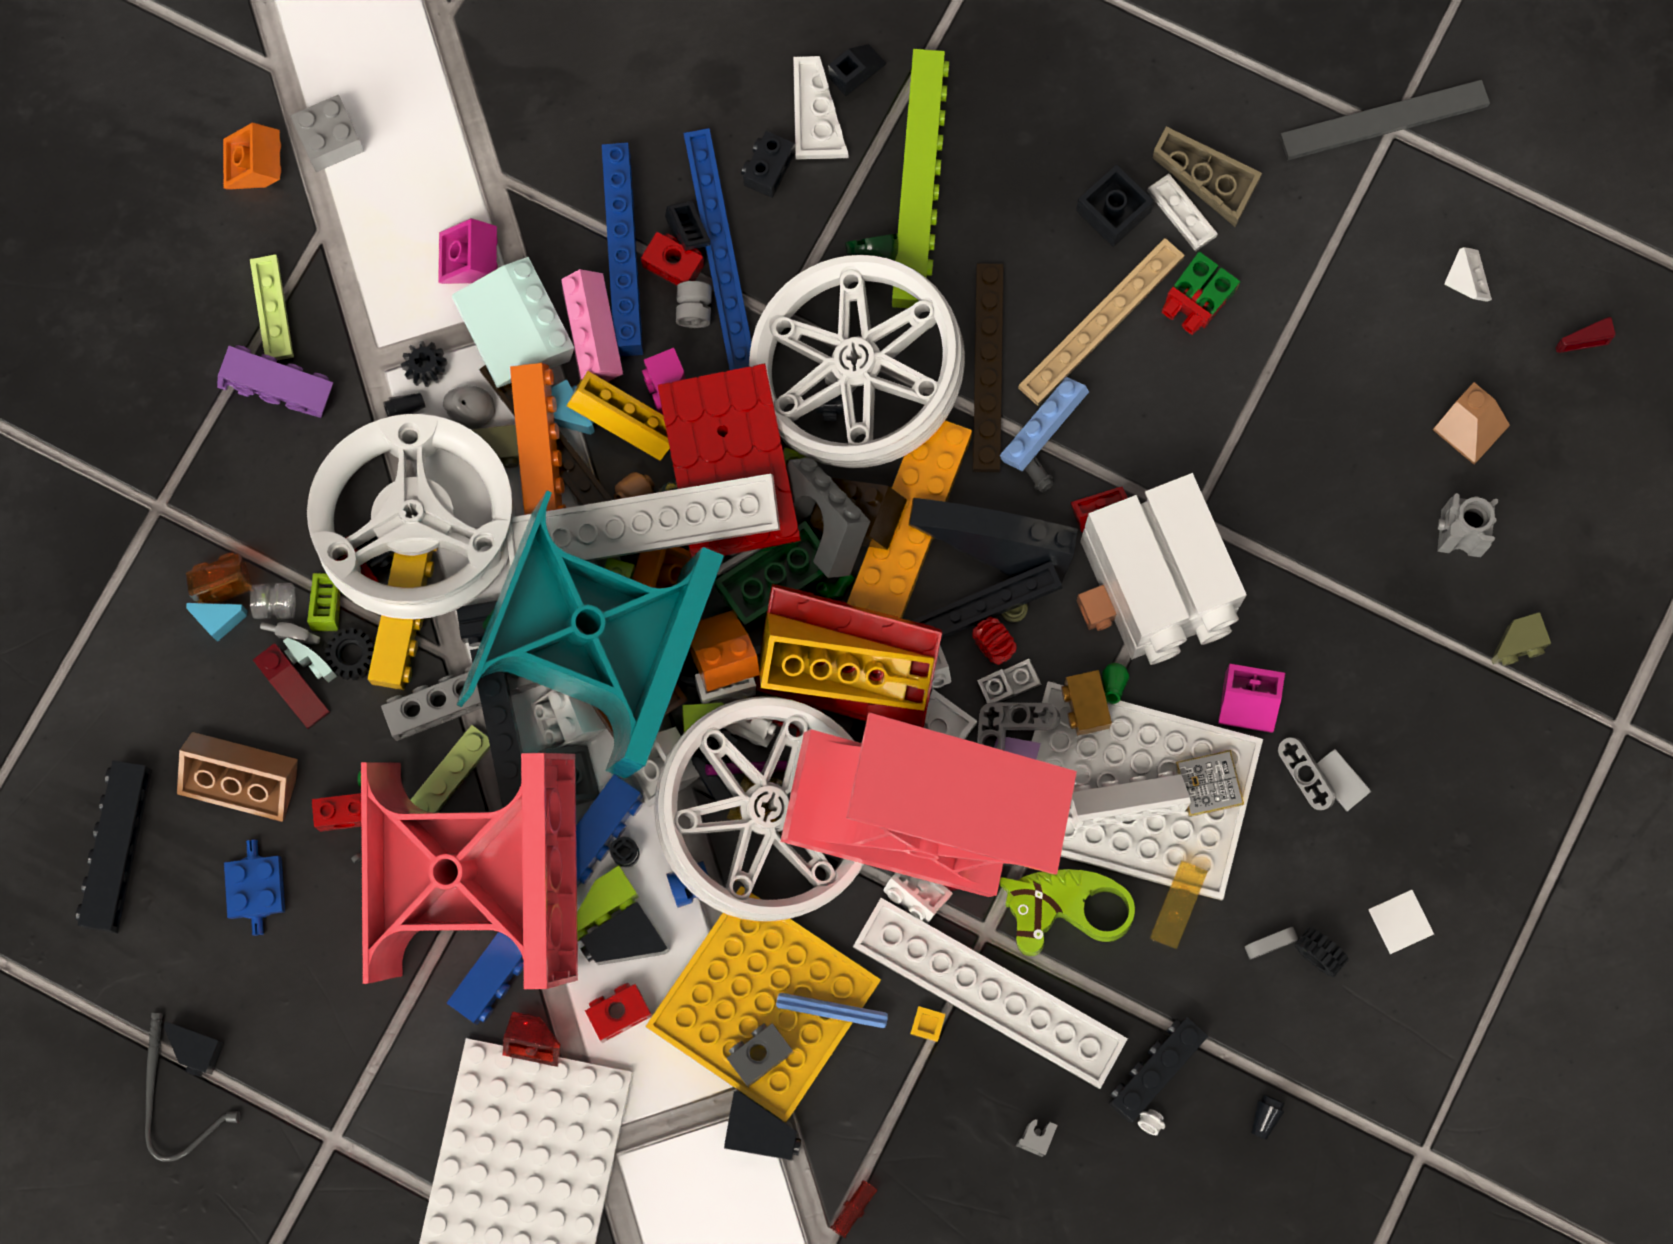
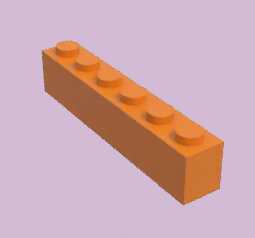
M544 363L510 366L524 515L532 514V511L546 491L552 492L546 511L566 508L565 504L562 505L561 495L565 491L564 480L559 474V466H562V456L560 450H557L556 439H559V427L557 423H554L553 413L557 410V404L551 392V385L554 384L553 371L549 369V365Z

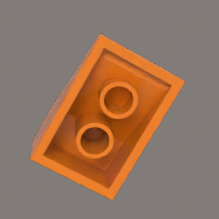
M733 611L699 621L689 650L707 692L760 675L755 649L748 633Z

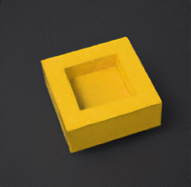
M918 1006L910 1034L938 1042L946 1014Z

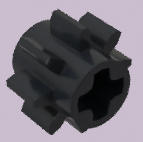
M842 394L817 407L816 414H823V420L836 421V414H843L844 412Z

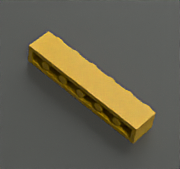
M438 548L415 556L394 552L388 585L402 588L426 586L428 577L431 578L434 572V562L431 561L433 551L437 552ZM381 615L368 674V681L372 685L404 690L405 684L410 683L412 677V667H409L411 656L415 657L417 653L418 641L415 640L416 631L422 628L423 619H399Z

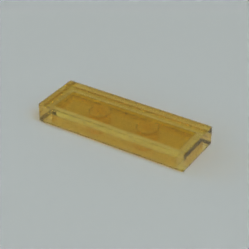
M1184 860L1180 861L1150 939L1177 949L1207 875V869Z

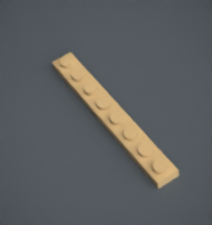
M1164 238L1019 384L1018 389L1039 406L1184 259L1185 255Z

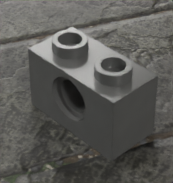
M765 1023L751 1033L753 1038L746 1044L740 1041L729 1049L731 1055L727 1057V1060L747 1087H750L794 1053L773 1023L768 1027ZM758 1045L765 1047L767 1051L766 1057L761 1061L753 1060L750 1055L752 1048Z

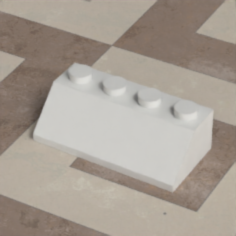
M1173 771L1157 774L1155 779L1146 780V776L1130 778V783L1119 784L1115 780L1102 783L1100 788L1091 789V785L1075 787L1070 805L1074 829L1185 812L1191 800L1182 774L1174 775Z

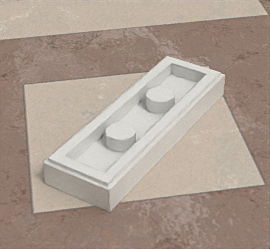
M1169 173L1148 188L1147 192L1195 252L1217 237L1218 233Z

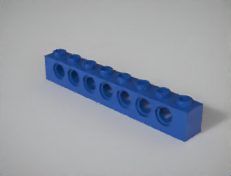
M628 143L602 144L613 326L620 357L644 355L631 154Z

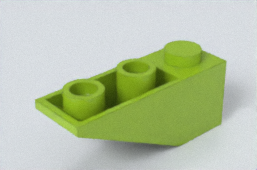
M619 865L595 880L578 909V942L589 934L587 930L595 925L601 926L612 918L611 915L619 909L623 911L636 903L635 899L639 896Z

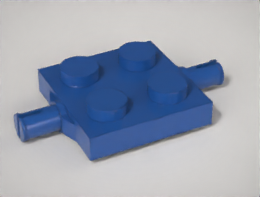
M247 840V857L240 861L224 862L227 918L245 917L251 919L252 935L258 936L264 935L263 918L271 914L285 912L282 857H261L258 854V840Z

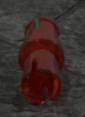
M862 1180L851 1199L844 1202L843 1206L845 1208L834 1224L831 1225L830 1229L841 1237L846 1238V1235L857 1219L864 1216L863 1210L878 1190Z

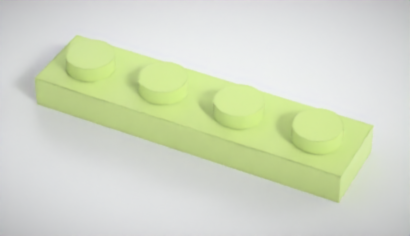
M277 255L250 259L264 354L274 357L277 361L294 358Z
M471 725L411 798V801L422 810L438 813L489 751L488 737Z

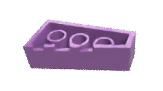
M236 345L235 348L228 346L218 373L217 388L227 390L228 386H232L240 395L249 397L256 393L265 402L280 404L283 401L286 402L285 406L288 409L321 418L333 382L328 381L329 378L323 374L313 373L311 375L303 372V369L297 365L288 364L285 366L277 363V359L272 356L262 354L260 357L251 354L250 349Z

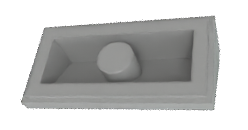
M1332 750L1317 763L1334 790L1336 800L1346 811H1349L1371 792L1337 750Z

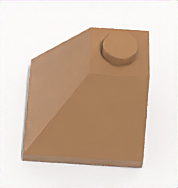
M1474 382L1439 421L1433 431L1475 465L1510 424L1496 400Z

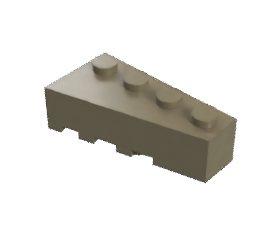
M1167 126L1153 153L1155 161L1236 228L1260 181L1261 172Z

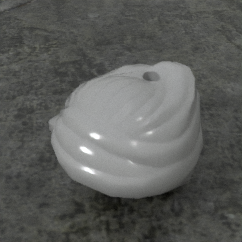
M477 386L457 387L450 390L444 396L443 407L450 419L469 429L481 428L494 415L493 398L487 391Z

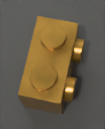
M1099 670L1066 677L1065 686H1061L1064 702H1069L1071 712L1068 713L1070 728L1076 729L1077 736L1110 729L1112 721Z

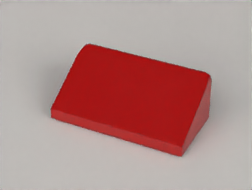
M1122 486L1071 502L1082 533L1085 529L1089 513L1128 498Z

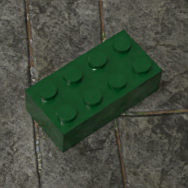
M806 521L798 525L801 541L763 548L714 581L716 590L729 609L736 614L746 632L766 619L772 584L808 592L816 587L818 583L828 579L813 562L820 541Z

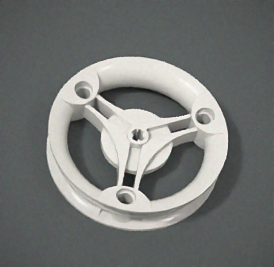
M404 414L383 418L357 429L344 438L320 465L310 488L307 505L310 537L322 566L333 584L347 598L364 609L379 615L399 619H423L443 615L459 609L480 596L496 580L509 559L507 533L511 517L516 516V507L507 473L490 445L471 429L457 422L426 414ZM410 441H416L413 444H406ZM438 449L450 452L469 463L478 472L487 487L491 500L492 520L481 526L478 530L455 518L453 504L448 493L439 484L426 478L425 458L435 453ZM388 451L393 456L399 458L396 479L376 497L372 506L371 520L347 538L336 534L334 531L335 507L342 489L352 475L365 463ZM406 460H417V477H407ZM451 530L469 538L468 545L450 537ZM377 536L378 539L357 552L354 551L355 548ZM484 546H489V547H491V548H490L489 550H487V551H484V552H480V551H479V550H480L482 547H484ZM436 548H444L460 553L469 559V563L453 576L435 584L414 588L393 587L378 583L362 575L360 565L371 558L388 551L415 556L428 553ZM343 555L348 556L345 560L336 561Z

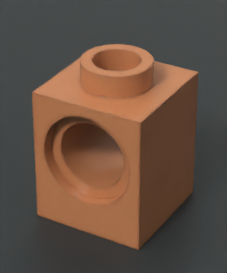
M1104 585L1078 594L1076 601L1089 630L1097 628V631L1113 625L1112 621L1115 620L1117 614Z

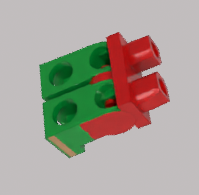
M1201 252L1197 253L1168 292L1166 303L1162 309V314L1172 320L1180 311L1188 316L1182 323V327L1191 335L1195 334L1201 327L1206 328L1222 306L1235 294L1241 282L1222 267L1217 272L1219 265Z

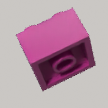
M471 218L439 232L438 283H473L495 271L498 267L497 226Z

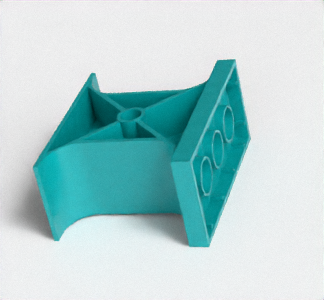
M546 491L532 511L456 705L462 707L474 693L478 681L484 676L495 672H509L591 704L607 716L613 729L614 748L605 771L626 779L646 766L724 555L702 547L681 568L674 586L653 588L568 554L556 546L546 526V509L552 492Z

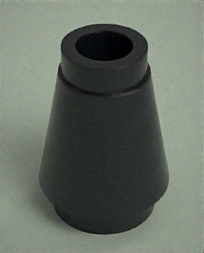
M421 393L389 397V400L383 402L387 417L414 414L425 408V402Z
M1263 1094L1262 1099L1258 1100L1251 1133L1267 1140L1285 1112L1282 1110L1285 1103Z

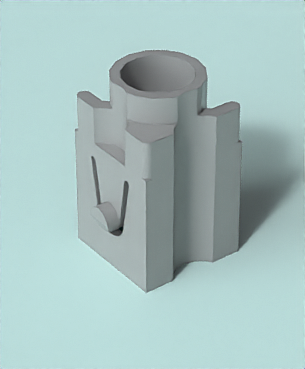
M1457 493L1451 497L1441 510V518L1438 522L1439 539L1437 552L1450 553L1455 549H1461L1468 556L1482 557L1495 540L1492 534L1493 525L1497 521L1494 512L1498 499H1493L1491 502L1478 496L1462 499ZM1463 517L1480 519V527H1471L1465 522Z

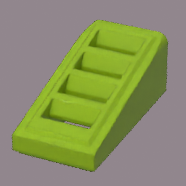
M313 573L307 619L309 627L312 631H338L340 590L334 584L333 588H319V584H333L327 573ZM319 595H332L331 598H319ZM318 606L330 607V609H318Z

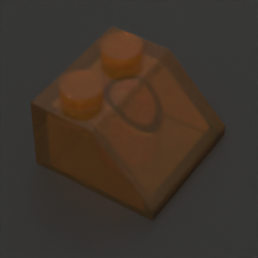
M238 553L224 554L216 562L210 564L206 562L195 565L193 570L186 572L190 597L197 603L216 604L254 590L245 561Z

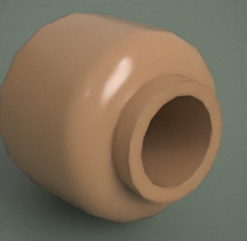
M632 472L617 483L614 499L654 493V482L648 475Z

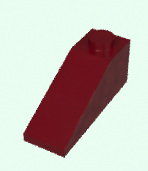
M275 643L253 659L268 681L307 729L330 713L284 652Z

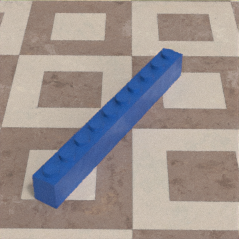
M616 775L611 777L576 825L577 888L580 883L586 884L594 872L591 868L597 860L601 862L610 851V847H608L614 837L617 839L623 834L627 827L624 824L630 815L635 816L643 805V802H641L642 794ZM498 932L447 1001L448 1005L476 1025L480 1021L484 1023L494 1010L491 1007L497 997L502 999L510 988L508 982L513 975L519 976L524 970L523 956L513 940L507 935Z

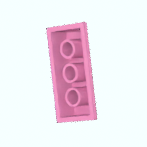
M579 269L562 279V289L580 381L586 372L589 371L608 382L622 375L623 371L603 273Z

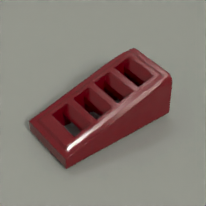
M1604 318L1563 337L1555 347L1556 353L1608 345L1616 335L1612 318Z

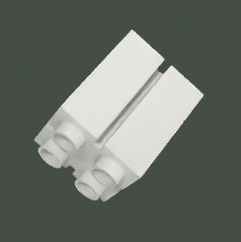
M1193 473L1145 491L1147 501L1140 504L1137 495L1091 512L1087 517L1080 542L1099 586L1104 585L1117 614L1114 621L1131 660L1146 654L1150 665L1166 661L1181 652L1179 645L1187 641L1188 637L1197 634L1201 645L1208 644L1232 632L1230 625L1239 620L1237 616L1238 607L1241 606L1247 594Z

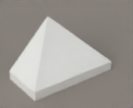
M1466 247L1459 249L1444 284L1472 299L1492 300L1479 250Z

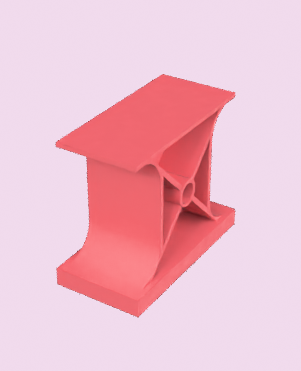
M868 713L862 743L812 729L804 732L780 842L986 897L997 896L1003 863L1021 865L1046 873L1057 874L1077 771Z
M521 753L522 783L520 789L506 807L495 812L434 813L422 810L405 793L401 781V763L361 762L363 984L403 976L402 961L405 949L412 937L417 932L424 930H494L507 935L517 945L524 959V989H549L578 981L575 754Z

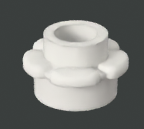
M1149 1109L1148 1112H1141L1140 1120L1138 1121L1141 1129L1149 1134L1158 1135L1159 1131L1165 1128V1123L1162 1121L1164 1118L1160 1113Z

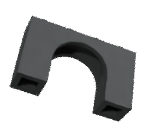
M813 459L789 460L786 470L797 525L804 521L808 524L815 502L819 505L823 516V536L813 562L827 578L850 576L870 520Z

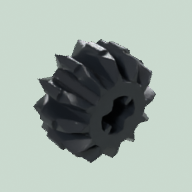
M420 341L419 348H415L414 345L410 344L409 348L412 353H403V358L406 361L401 363L402 369L406 371L404 374L406 379H413V383L416 386L423 381L425 387H429V380L432 379L435 383L439 384L440 380L437 375H446V370L443 367L448 364L447 359L443 357L444 351L441 348L436 349V345L433 342L426 347L424 341ZM423 361H428L426 362V367H421L423 366Z

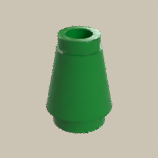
M1111 663L1102 671L1103 689L1107 703L1116 704L1120 701L1129 680V673L1122 664Z

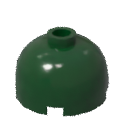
M898 234L845 242L847 256L869 255L895 261L899 246Z

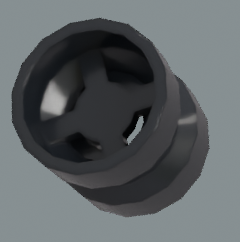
M618 837L610 847L611 857L620 867H632L639 860V848L635 841L629 837Z

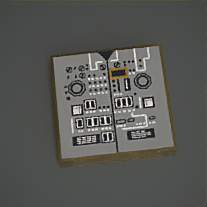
M1231 750L1175 763L1178 775L1182 774L1191 800L1187 808L1188 817L1244 805Z

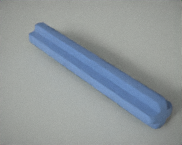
M779 993L776 1006L780 1009L885 1028L888 1020L886 1012L786 993Z

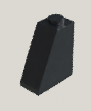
M638 902L581 938L584 946L580 950L588 962L594 960L597 965L665 955L670 952Z
M734 1091L724 1149L789 1161L793 1160V1155L799 1156L801 1139L796 1138L797 1131L742 1093Z

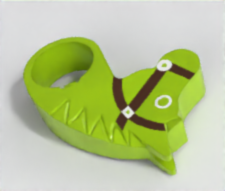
M1064 869L1058 870L1056 875L1037 872L1018 880L1000 878L999 885L1008 893L1005 906L1010 908L1017 921V948L1026 956H1037L1042 951L1044 946L1043 934L1049 931L1058 917L1065 919L1089 937L1102 942L1115 941L1124 936L1129 931L1134 919L1135 905L1130 893L1111 878L1098 873ZM1101 892H1110L1119 896L1127 906L1128 918L1120 928L1113 931H1101L1091 926L1084 914V901L1089 895L1093 896Z

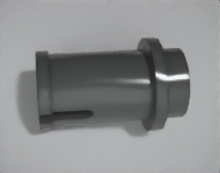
M1034 457L1025 467V470L1035 483V490L1043 493L1054 485L1052 481L1053 476L1048 475L1038 461V458Z

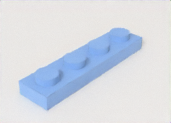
M1066 377L1000 454L1002 461L1023 471L1089 393L1086 385Z

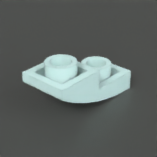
M290 638L283 640L288 647L284 652L293 664L299 662L303 668L309 665V668L318 679L323 676L328 683L337 677L332 669L311 649Z

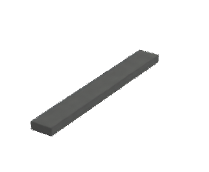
M1478 80L1283 132L1280 134V140L1288 161L1486 108L1489 106L1490 101L1483 81Z

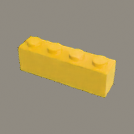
M586 372L573 392L567 407L661 461L670 449L663 415L593 373Z

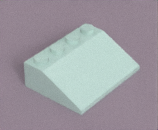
M529 257L506 264L452 294V298L497 388L512 383L510 366L544 363L549 365L550 369L570 361L574 346Z

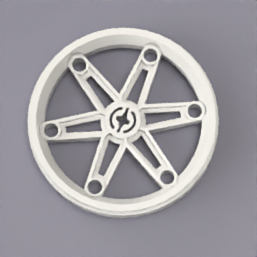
M852 255L833 258L804 270L787 282L775 294L763 311L755 328L750 349L749 366L753 367L754 365L764 363L766 365L779 435L789 447L801 455L823 464L845 468H866L882 465L907 455L926 442L939 429L952 410L959 394L965 367V351L960 327L950 305L937 287L926 277L904 264L887 258ZM865 281L895 286L908 292L918 299L919 302L871 329ZM858 282L855 288L847 289L851 283ZM840 285L838 334L790 319L811 298L827 289ZM857 301L862 337L849 338L850 302ZM922 312H930L926 318H918ZM907 323L911 324V328L882 351L879 350L875 344L876 341ZM935 323L938 325L943 347L942 367L938 382L893 359L925 331L932 328ZM785 328H791L788 334L781 335ZM804 335L837 347L832 357L799 341L801 336ZM777 341L820 364L778 399L776 398L772 380V362ZM881 366L914 382L913 387L909 388L877 377ZM833 371L838 381L806 400L802 399V395ZM864 385L863 422L856 423L851 386ZM927 388H934L931 395H922ZM875 389L924 404V407L904 426L886 436L873 440ZM842 394L848 443L820 439L805 432L794 424L793 421L798 420L806 413ZM788 404H795L791 411L784 412ZM861 434L866 435L862 442L855 443L857 436Z
M762 696L736 700L714 709L696 721L683 733L666 757L655 793L654 814L659 842L669 865L680 881L695 896L714 909L727 915L752 921H779L798 917L820 908L841 894L864 864L842 858L835 869H833L823 853L806 849L812 859L807 863L790 844L780 842L782 836L778 832L782 831L784 827L804 732L812 729L854 741L840 725L819 710L804 703L779 697ZM753 719H771L784 722L761 773L732 745L724 734L719 731L720 729L737 722ZM789 724H794L799 728L800 733L798 737H793L789 733ZM708 737L717 739L719 743L718 750H712L708 747ZM786 745L791 747V752L782 786L769 782ZM699 747L733 795V798L677 811L678 791L682 775L690 758ZM725 754L755 784L746 792H744L721 758ZM768 802V809L772 811L765 815V808L761 806ZM740 806V813L743 819L702 823L701 815ZM680 815H685L690 819L691 826L689 829H683L679 825L678 818ZM740 830L725 888L711 879L699 867L690 854L682 835ZM753 831L764 835L752 865L748 873L741 871L751 832ZM772 844L814 886V888L803 894L786 899L762 900L749 898ZM817 867H822L825 870L826 878L824 881L816 878L815 869ZM734 881L743 883L745 887L743 895H738L734 892Z

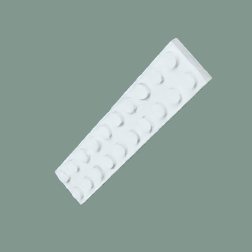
M772 474L546 511L547 530L556 546L564 552L585 561L781 530L774 476ZM531 514L511 517L507 533L510 567Z
M880 898L853 945V948L1098 1089L1102 1087L1128 1039L883 898Z

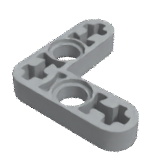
M987 703L980 710L977 743L984 745L988 737L995 736L998 739L996 748L1005 750L1006 730H1053L1060 723V713L1053 705L1048 703ZM1021 709L1027 712L1025 721L1019 724L1013 721L1014 713ZM993 710L999 714V717L994 718L993 726L999 729V731L991 730L992 722L987 718V715H991ZM1032 710H1034L1037 716H1044L1046 711H1049L1053 718H1049L1047 723H1045L1042 718H1034Z

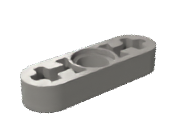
M1296 737L1284 739L1278 747L1279 756L1307 801L1316 810L1330 808L1335 802V792L1305 744ZM1287 744L1297 745L1299 749L1295 752L1298 758L1302 759L1305 756L1307 761L1298 763L1294 768L1292 763L1297 762L1293 755L1286 754L1285 751L1289 749ZM1305 765L1310 766L1314 770V778L1309 782L1303 781L1299 775L1300 769ZM1320 780L1322 785H1318L1317 788L1321 793H1328V797L1325 799L1327 803L1325 805L1323 802L1317 803L1315 798L1318 797V793L1314 788L1309 791L1307 786L1314 785Z

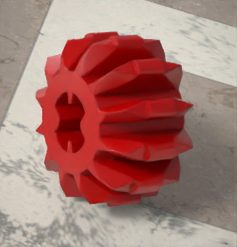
M989 617L986 620H982L973 629L972 637L975 640V644L990 662L1000 665L1002 662L1009 660L1016 652L1017 646L1014 638L998 619Z

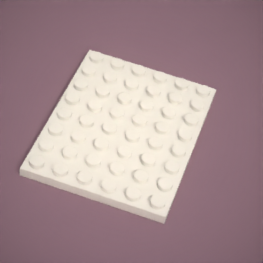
M1048 681L1042 703L1053 705L1059 711L1061 719L1058 726L1053 730L1034 731L1032 742L1040 743L1036 760L1077 771L1074 788L1083 785H1091V789L1100 788L1102 783L1115 780L1119 784L1130 783V778L1146 776V780L1155 779L1157 774L1173 771L1174 775L1181 774L1178 765L1180 762L1230 752L1243 802L1195 814L1190 813L1188 806L1185 812L1082 829H1074L1070 807L1061 857L1222 901L1263 739L1119 701L1116 704L1107 703L1112 721L1110 729L1077 736L1076 729H1071L1069 725L1068 713L1071 712L1069 702H1064L1061 686L1064 685ZM1046 711V715L1038 716V718H1042L1047 723L1049 718H1053V715Z
M466 1038L419 1244H596L633 1073Z

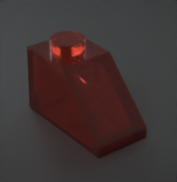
M512 1012L503 1037V1056L558 1067L561 1044L542 1019L529 1014Z

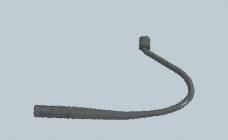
M151 1013L146 1073L145 1139L147 1148L153 1157L163 1162H170L190 1153L225 1120L226 1122L239 1123L241 1115L239 1111H227L226 1114L217 1119L194 1142L178 1154L163 1156L155 1150L151 1139V1120L163 1014Z

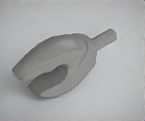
M262 622L260 625L261 629L275 632V635L282 639L290 638L301 644H319L320 642L319 636L291 623L279 622L276 626Z

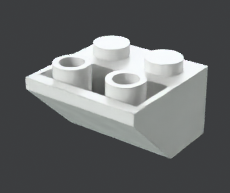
M551 690L531 704L547 748L576 746L591 740L607 729L591 704L555 690Z

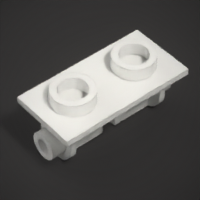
M753 719L752 721L737 722L724 728L732 734L748 739L755 745L767 748L775 736L774 732L777 725L773 724V720Z

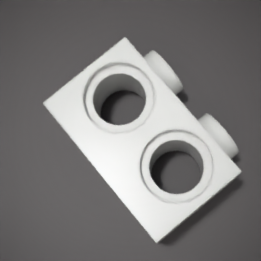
M695 674L696 688L701 704H725L756 695L754 677L707 692L700 674Z

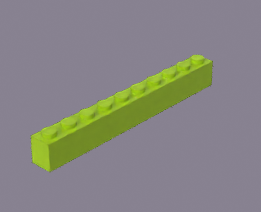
M913 49L898 224L899 245L895 261L914 269L927 278V275L932 276L933 260L928 259L929 250L934 251L935 234H930L931 225H936L937 209H932L933 200H938L939 184H934L935 175L940 176L941 160L936 159L937 151H942L943 135H939L938 131L939 126H944L945 110H940L941 101L946 102L947 86L942 85L943 77H948L949 61H944L945 51ZM893 286L892 307L910 308L919 302L918 299L908 292Z

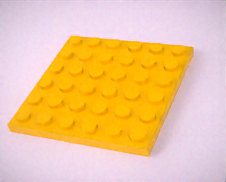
M740 886L736 894L743 895L745 888ZM750 893L749 898L760 899L753 893ZM722 913L645 1027L787 1123L853 1022L780 1009L776 1006L778 994L786 993L863 1008L881 982V979L791 919L752 921ZM765 1023L768 1027L773 1023L794 1053L750 1087H747L727 1060V1057L731 1055L729 1049L740 1041H743L744 1044L753 1038L751 1033ZM758 1045L752 1048L750 1055L753 1060L761 1061L766 1057L767 1051L765 1047Z

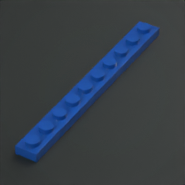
M710 128L684 133V139L699 216L711 241L710 246L705 247L729 370L749 367L752 341Z

